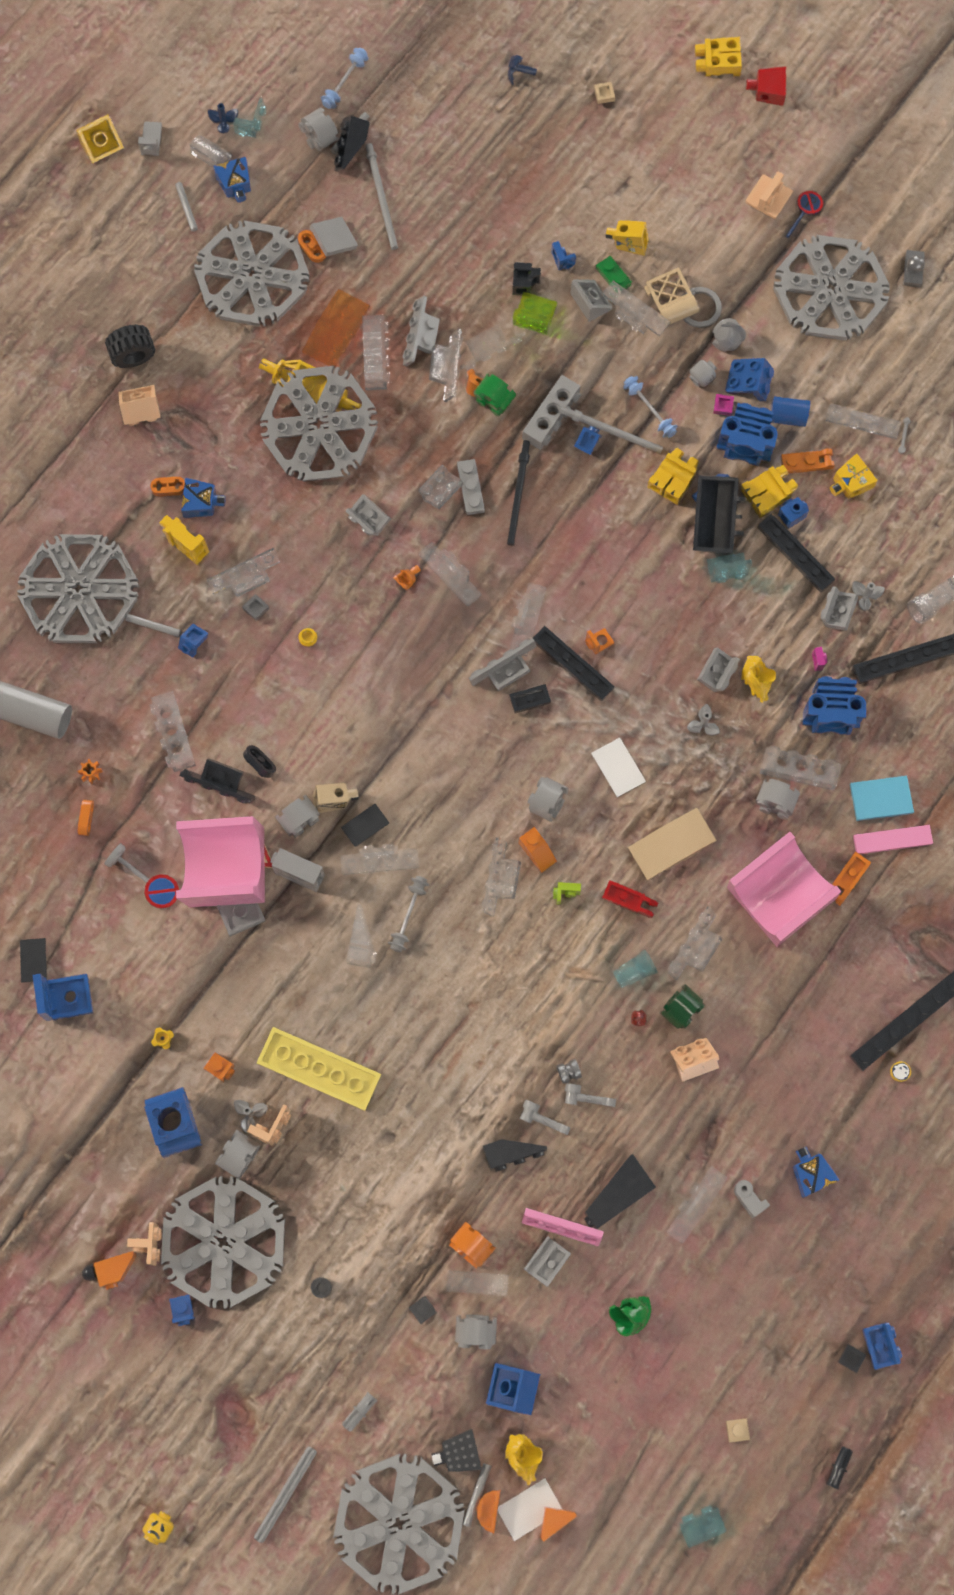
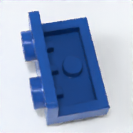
M889 1322L862 1329L874 1370L901 1364L902 1353L900 1347H896L894 1341L896 1332Z

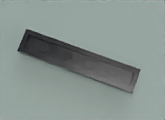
M772 513L758 524L757 528L820 593L835 581V578Z
M546 626L533 637L540 649L601 702L612 692L615 686Z

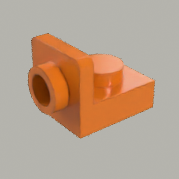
M215 1052L204 1069L224 1082L233 1076L235 1065Z

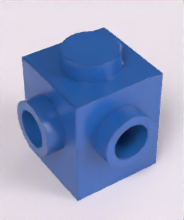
M799 497L793 500L790 498L784 502L778 512V516L786 527L790 529L807 517L809 508L806 502L801 501Z

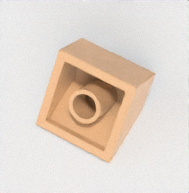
M154 385L118 392L119 406L124 425L129 424L132 426L139 424L141 421L147 420V422L157 420V418H161Z

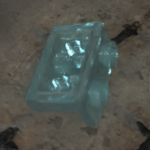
M712 1505L700 1509L701 1513L694 1516L691 1513L681 1518L682 1522L678 1524L688 1548L727 1532L717 1507L713 1508Z

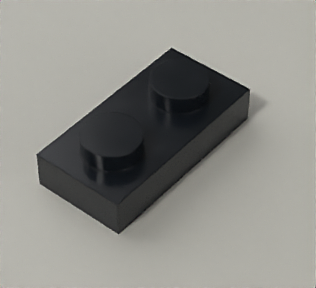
M546 684L509 694L514 713L551 704Z

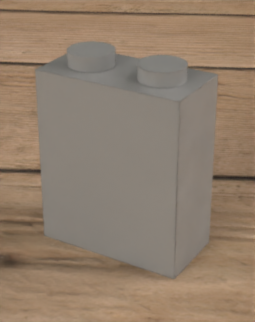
M281 848L271 858L275 874L317 893L325 876L322 866Z

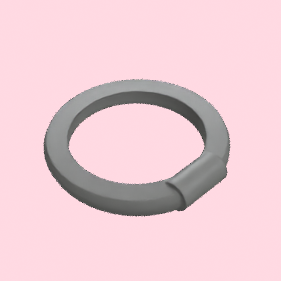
M692 287L690 289L692 295L706 294L714 300L716 312L707 321L699 322L690 317L683 320L693 327L702 328L710 326L721 315L722 304L720 298L714 291L708 288Z

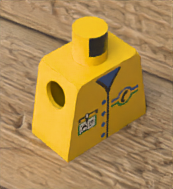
M620 220L617 223L616 229L607 228L606 239L615 240L618 250L645 256L649 241L646 222Z
M855 454L837 470L833 478L835 484L830 486V491L834 496L843 492L850 499L873 489L878 480L860 456Z

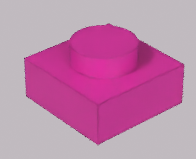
M716 394L713 414L731 416L734 396Z
M817 647L812 652L815 671H821L827 664V655L823 653L822 647Z

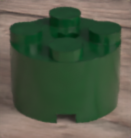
M686 984L681 987L683 990L680 993L676 991L663 1006L665 1011H660V1014L676 1029H685L692 1022L690 1017L695 1013L698 1014L705 1006L703 999Z

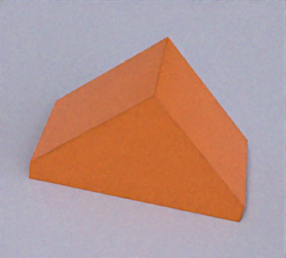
M545 1506L540 1535L543 1542L576 1518L575 1512Z

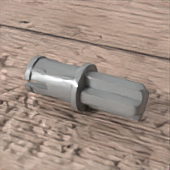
M367 1392L356 1407L353 1406L354 1410L342 1425L351 1432L363 1417H367V1412L377 1400Z

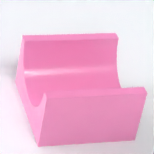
M253 816L176 822V829L181 836L185 855L184 882L181 890L176 891V898L188 907L265 903L264 826Z
M791 832L787 833L730 879L727 886L728 890L776 947L830 905L841 893L837 886L831 885L813 868L799 849Z

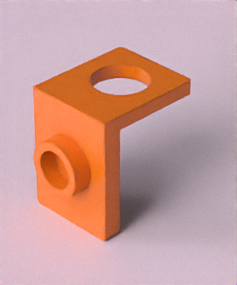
M603 628L595 634L591 630L587 631L585 643L596 655L613 645L614 641L607 630ZM603 635L607 638V643L600 645L596 638Z

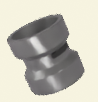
M576 1059L570 1060L566 1065H557V1070L563 1084L568 1083L573 1078H582Z

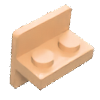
M777 172L773 179L763 174L745 203L776 219L791 197L793 190L784 186L782 182L784 174Z
M707 1038L698 1039L693 1043L679 1046L670 1051L671 1056L676 1062L682 1082L719 1068L717 1062L719 1056Z
M149 1222L148 1239L128 1238L127 1247L132 1248V1252L147 1253V1264L156 1266V1262L160 1261V1249H157L158 1241H161L162 1229L159 1228L158 1224Z

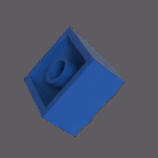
M495 1363L486 1404L513 1412L532 1415L540 1374Z

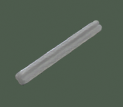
M307 1447L254 1535V1539L258 1542L263 1543L314 1459L317 1453L315 1449Z

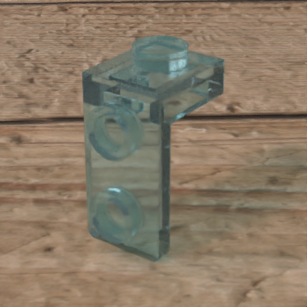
M259 98L253 121L235 118L233 124L236 134L243 137L256 138L257 132H260L262 127L261 118L266 114V105H264L263 98Z

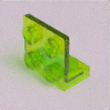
M524 292L518 309L515 308L513 325L547 335L557 307V301Z

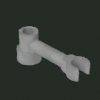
M569 1083L565 1085V1091H567L566 1104L577 1105V1101L610 1107L616 1106V1099L580 1094L581 1085Z
M525 1100L524 1110L520 1119L528 1123L534 1120L568 1135L570 1127L538 1114L540 1105Z

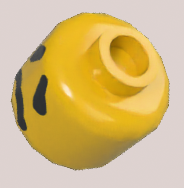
M160 1511L159 1514H150L143 1527L144 1538L155 1545L165 1543L174 1528L173 1523L170 1521L171 1516L163 1511Z

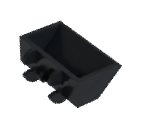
M698 475L693 551L733 554L734 536H744L743 531H735L736 519H742V515H736L737 503L747 502V498L737 497L739 478Z

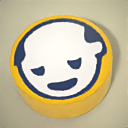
M902 1061L896 1062L890 1069L891 1077L897 1082L906 1081L911 1075L910 1066Z

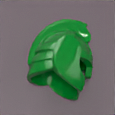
M644 1296L625 1298L619 1307L613 1305L609 1309V1315L615 1321L616 1330L625 1337L637 1334L643 1330L649 1322L652 1312L650 1299Z

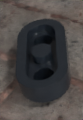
M253 745L247 746L243 752L246 762L261 777L271 778L276 772L275 764L258 747Z

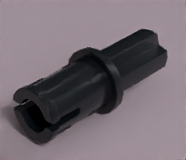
M844 1446L841 1447L835 1464H832L833 1469L826 1483L827 1485L839 1490L844 1473L848 1472L846 1468L853 1453L851 1449Z

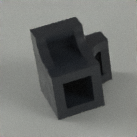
M514 262L512 295L530 296L532 286L540 284L541 268H532V263Z

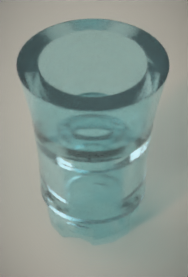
M645 949L628 962L619 966V969L613 971L614 977L621 988L658 973Z

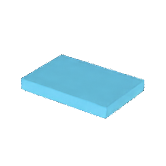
M907 776L850 783L856 821L914 813Z

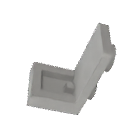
M144 122L143 137H139L138 140L141 155L159 156L162 132L161 122Z

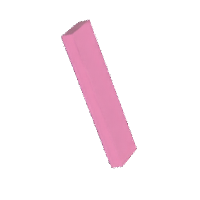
M930 825L853 836L855 850L859 854L933 844Z
M526 1208L522 1220L523 1224L595 1246L600 1245L604 1232Z

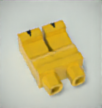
M740 37L711 40L708 38L705 39L704 44L695 45V57L704 56V59H696V72H705V76L733 74V77L741 76Z
M675 448L671 454L668 452L655 474L649 479L647 488L661 496L664 493L663 497L676 505L679 504L694 479L699 460L694 457H690L687 463L681 460L684 452L678 448Z
M784 465L777 468L772 466L751 481L741 484V492L748 502L751 503L760 519L790 499L791 494L798 489L794 479L787 483L783 481V478L788 475Z
M166 515L159 522L163 527L162 531L166 535L169 544L175 545L179 551L196 565L209 553L205 538L200 534L194 537L187 531L186 526L181 523L179 518L176 517L173 520Z

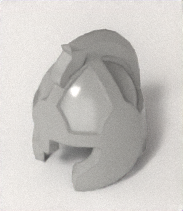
M734 319L721 320L713 329L716 339L712 344L723 352L734 351L745 340L746 331Z

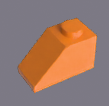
M535 827L519 838V845L541 873L557 862L547 842Z
M127 1252L93 1263L99 1286L102 1288L106 1287V1290L118 1287L117 1283L123 1282L137 1256L136 1252Z

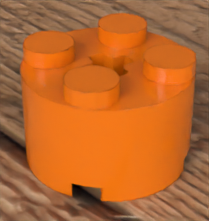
M466 1221L450 1239L451 1243L449 1244L461 1256L464 1253L466 1255L464 1259L476 1269L479 1266L481 1267L496 1249L493 1244L477 1230H474Z

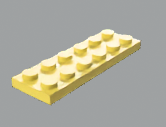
M275 1027L272 1028L257 1060L258 1065L363 1111H366L381 1077V1074Z

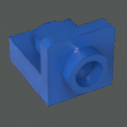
M559 241L552 243L551 253L558 270L573 267L576 263L575 253L567 255L565 248L561 247Z
M591 425L589 428L583 427L574 447L591 455L599 438L602 437V434L599 433L600 430Z
M192 624L180 636L178 649L194 657L197 648L207 639L208 632Z
M190 1295L169 1299L173 1317L172 1323H178L179 1327L188 1325L190 1320L195 1319Z

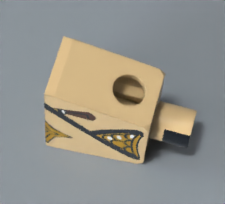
M346 783L316 785L312 795L313 803L320 813L345 809L349 801L358 800L357 789L347 790Z

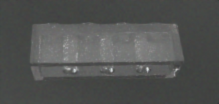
M384 315L362 316L365 390H387V383H391L390 372L386 370V366H390V357L386 355V350L389 349V338H385V333H389L388 322H385Z

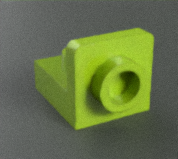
M558 882L557 888H553V899H556V905L561 903V894H565V897L570 898L580 895L581 883Z

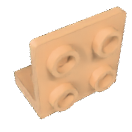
M286 1105L282 1106L270 1132L266 1127L258 1123L256 1127L250 1125L247 1132L250 1136L270 1146L273 1143L277 1144L282 1135L280 1130L283 1124L287 1125L290 1120V1109Z

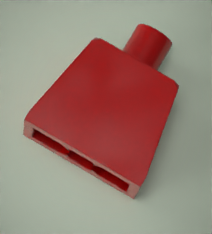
M786 66L759 69L756 80H746V90L756 91V100L759 102L784 106L786 98Z

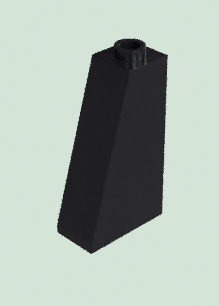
M633 1154L627 1158L584 1213L586 1215L584 1220L589 1227L600 1228L656 1188Z

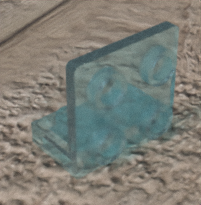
M744 553L707 559L711 582L717 581V583H723L733 578L735 580L748 576L752 565L751 559L745 560Z

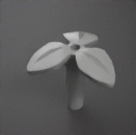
M853 581L852 583L854 594L863 596L858 601V605L863 611L869 610L872 605L869 598L876 600L881 597L885 590L884 587L875 586L872 582L867 585L866 589L860 582Z
M708 704L704 705L698 713L701 722L693 720L687 725V729L693 733H699L702 727L705 728V733L708 735H718L720 733L719 727L715 723H708L712 718V711Z
M244 1100L234 1101L236 1112L240 1115H246L241 1121V1127L245 1133H248L250 1125L255 1126L256 1124L253 1116L261 1118L268 1110V1106L264 1103L255 1104L251 1110L248 1102Z

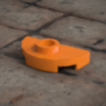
M492 1490L484 1494L477 1506V1518L480 1525L491 1533L495 1531L501 1490Z

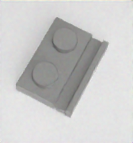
M547 1236L524 1270L548 1287L571 1253Z

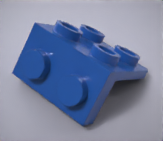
M766 358L735 359L731 364L725 390L727 393H753L759 401H766L767 395L770 392L771 379L774 376V368Z

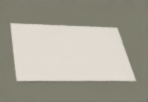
M620 738L591 753L617 797L646 782Z
M544 1478L500 1505L498 1513L513 1540L516 1541L542 1524L545 1506L562 1509Z

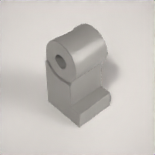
M741 1180L735 1185L734 1193L752 1219L770 1206L766 1199L762 1202L753 1192V1186L749 1181Z

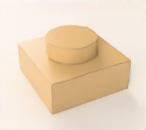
M612 82L594 85L598 104L615 101Z
M747 1418L726 1421L729 1442L750 1440Z

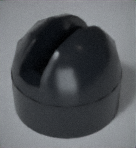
M94 1264L86 1266L82 1271V1276L87 1281L98 1280Z

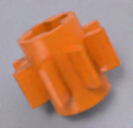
M88 759V762L85 764L80 763L82 770H78V773L83 775L81 778L83 782L89 780L93 784L94 780H100L99 773H102L103 770L98 768V761L93 764Z

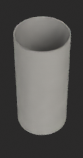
M0 681L1 720L57 739H61L64 736L71 720L72 705Z

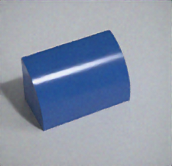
M774 397L771 404V411L774 412L771 423L806 427L811 401Z

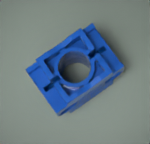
M738 403L735 415L727 417L723 422L716 449L725 451L723 458L739 459L755 466H759L761 460L770 462L778 436L777 429L771 425L774 412L763 407H753L748 403Z
M824 676L818 678L812 690L814 694L811 695L803 710V725L812 726V733L821 734L824 732H835L841 735H850L853 728H860L863 718H866V701L862 696L855 695L857 680H851L849 677L832 679V677Z
M184 1087L145 1100L146 1106L144 1108L153 1138L163 1158L202 1146L199 1130ZM171 1112H179L181 1114L179 1127L173 1131H165L163 1128L164 1118Z

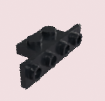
M210 758L206 760L202 775L187 769L181 771L179 775L184 777V780L187 782H197L202 784L201 786L205 789H215L219 791V794L226 797L233 796L241 803H250L256 797L238 789L244 771Z

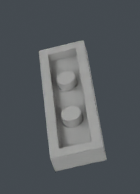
M475 459L457 462L466 515L484 513L485 509Z

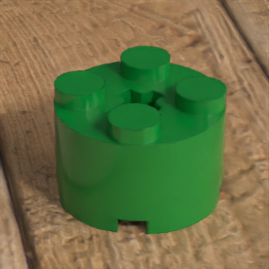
M489 373L486 374L474 390V395L477 397L476 402L482 407H485V405L490 407V411L498 417L505 412L516 397V393L513 389L510 392L507 389L508 384L493 374L489 376Z

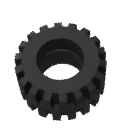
M135 324L121 327L110 333L105 340L111 362L115 367L119 368L139 366L150 360L156 352L150 332L144 325Z

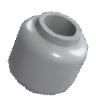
M700 360L690 369L691 375L689 378L697 387H706L716 378L715 370L717 368L710 360L708 362Z

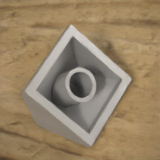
M574 279L572 281L570 294L589 322L613 309L595 280Z

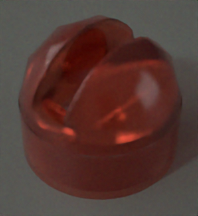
M641 1009L640 1011L634 1010L631 1015V1023L634 1026L645 1025L647 1023L646 1013Z

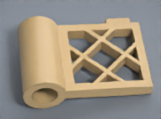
M679 267L646 282L644 289L648 297L651 295L660 312L657 316L661 325L665 324V326H668L700 312L696 299L692 295ZM678 274L679 280L677 284L669 282L671 277ZM657 283L663 284L660 291L653 289L652 286ZM666 286L675 288L672 294L664 292ZM678 289L685 290L687 293L681 297L676 296ZM662 296L670 298L668 303L663 305L659 301Z

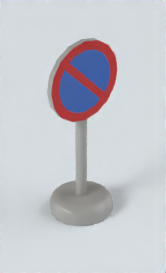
M120 843L107 858L104 865L112 867L119 861L146 882L144 895L151 906L160 909L171 907L177 900L176 891L179 890L177 882L172 877L164 874L153 876L151 879L147 878L121 857L126 847Z

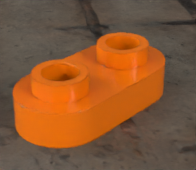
M301 231L298 235V243L311 261L316 263L324 261L326 256L312 231Z

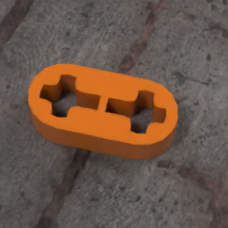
M178 476L155 478L152 480L150 487L155 496H177L183 494L185 480ZM176 483H180L179 489L175 488ZM158 484H161V490L158 491L156 487H158Z
M83 799L77 830L78 835L89 836L94 811V801Z

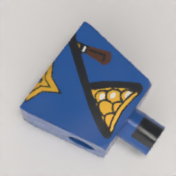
M246 157L214 165L216 179L226 197L235 196L237 202L245 201V193L251 191Z
M185 478L181 508L183 518L212 516L215 506L225 507L226 496L216 495L215 485Z
M807 1147L796 1151L800 1163L794 1165L793 1170L802 1198L839 1181L838 1176L820 1153L811 1157Z

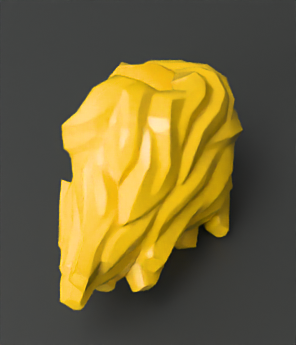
M747 656L741 680H745V685L749 684L752 695H756V698H760V702L763 703L769 700L767 694L772 683L776 680V672L773 669L767 668L759 656Z
M524 1434L510 1435L505 1451L506 1459L509 1460V1464L518 1476H521L523 1480L527 1481V1485H530L531 1482L536 1481L535 1473L542 1461V1449L535 1446Z

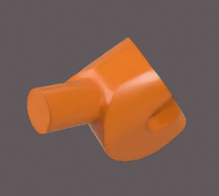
M469 369L467 371L469 378L466 392L470 396L476 397L474 390L483 379L476 376L473 369Z
M415 565L410 570H400L401 572L393 578L405 590H408L416 580L415 575L421 569L418 565Z

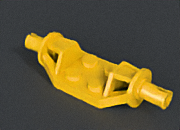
M263 358L261 360L263 364H259V369L272 374V383L277 384L279 382L281 387L284 386L280 381L281 378L285 382L290 381L289 372L296 378L293 370L316 368L301 360L285 361L282 359L278 364H275ZM325 375L305 377L302 381L303 386L317 404L327 383ZM345 389L335 412L341 411L342 408L356 410L355 408H361V404L348 399V390Z

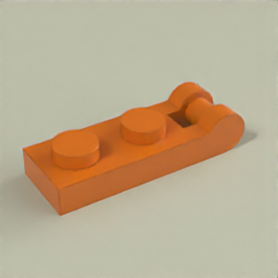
M830 448L821 451L781 454V464L785 466L788 474L830 470L835 467L834 461L831 458L833 452ZM824 458L825 462L820 463L819 459Z
M856 851L832 883L833 886L843 890V893L839 894L835 900V903L841 906L871 864L870 861Z

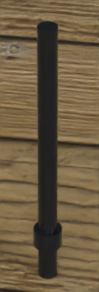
M528 440L523 441L522 451L518 459L520 464L507 545L514 546L526 467L530 460V441Z

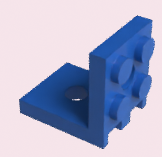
M41 974L33 975L37 1013L44 1020L52 1021L93 1013L88 974L47 980ZM68 992H75L76 998L74 1001H66L65 997Z

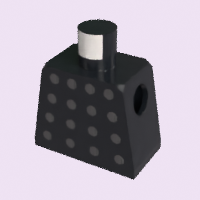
M473 1429L442 1441L443 1451L432 1453L434 1466L446 1463L448 1472L482 1469Z

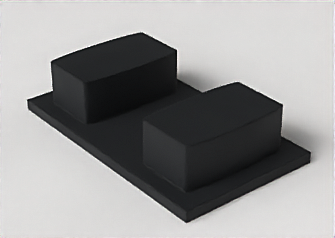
M375 803L344 824L341 829L356 847L387 826L389 821Z
M46 938L20 940L21 983L33 982V975L41 974L47 979Z

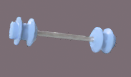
M354 48V54L349 55L352 65L335 90L327 89L325 91L326 96L323 95L321 97L322 104L326 108H336V103L340 102L337 92L355 66L364 67V61H368L369 58L364 49Z
M638 376L627 378L623 388L630 390L628 395L638 394L661 422L658 432H664L663 438L674 436L678 426L671 424L672 419L663 420L640 392L643 383L637 382Z

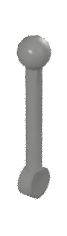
M909 418L903 420V436L901 446L898 449L900 454H904L906 451L904 446L908 424H910Z

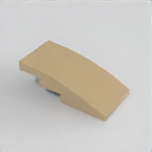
M695 808L628 848L646 879L651 880L665 870L667 871L680 862L694 856L716 842L717 839L699 809Z

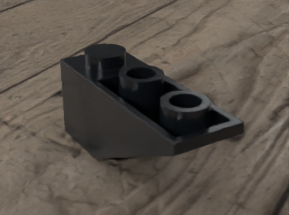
M352 115L342 120L340 125L341 136L337 142L338 153L334 160V171L337 172L345 169L365 143L368 137L369 121Z
M501 1139L484 1145L483 1151L490 1171L495 1169V1172L507 1169L506 1165L510 1163L519 1165L526 1162L525 1158L533 1156V1159L544 1156L547 1146Z

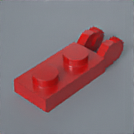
M609 880L602 899L637 914L640 913L648 918H653L654 913L640 907L642 902L652 907H657L659 904L657 901L646 897L645 894Z

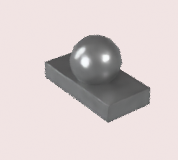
M906 251L903 285L922 286L925 252Z

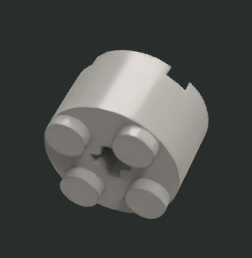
M323 108L316 109L298 123L300 130L308 138L307 143L311 149L316 148L319 151L339 139V137H336L338 131L329 115L325 116L322 113L325 111Z
M541 777L537 783L538 789L536 793L530 795L527 803L530 804V812L552 822V817L556 818L565 802L562 797L563 794L567 795L568 787L548 777Z
M764 779L756 803L760 806L759 810L766 814L772 812L777 814L779 818L788 820L794 811L800 792L796 788L794 791L790 790V785L782 781L770 779L767 782Z
M307 795L303 796L304 800L301 801L298 798L284 808L281 817L279 815L275 817L289 837L292 835L294 838L300 836L304 832L303 828L309 824L311 827L319 821L318 816L320 812Z
M236 1130L231 1140H228L222 1149L224 1153L218 1157L215 1164L240 1179L248 1169L247 1166L255 1158L260 1144Z
M461 1315L456 1316L455 1342L458 1343V1347L471 1348V1345H479V1349H491V1346L496 1344V1317H493V1321H491L489 1316L466 1315L464 1319H461Z

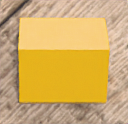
M108 114L76 130L80 143L92 163L124 148Z

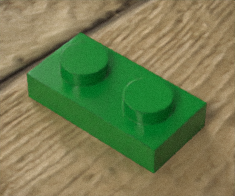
M611 255L596 264L597 271L616 294L631 286L632 281Z

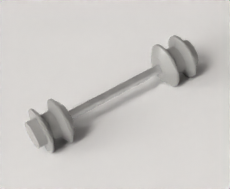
M421 876L411 878L414 884L413 886H408L414 895L400 933L391 934L394 939L392 942H388L391 945L390 949L401 952L406 950L403 945L405 942H409V939L403 934L417 895H425L427 893L424 887L429 886L427 879Z

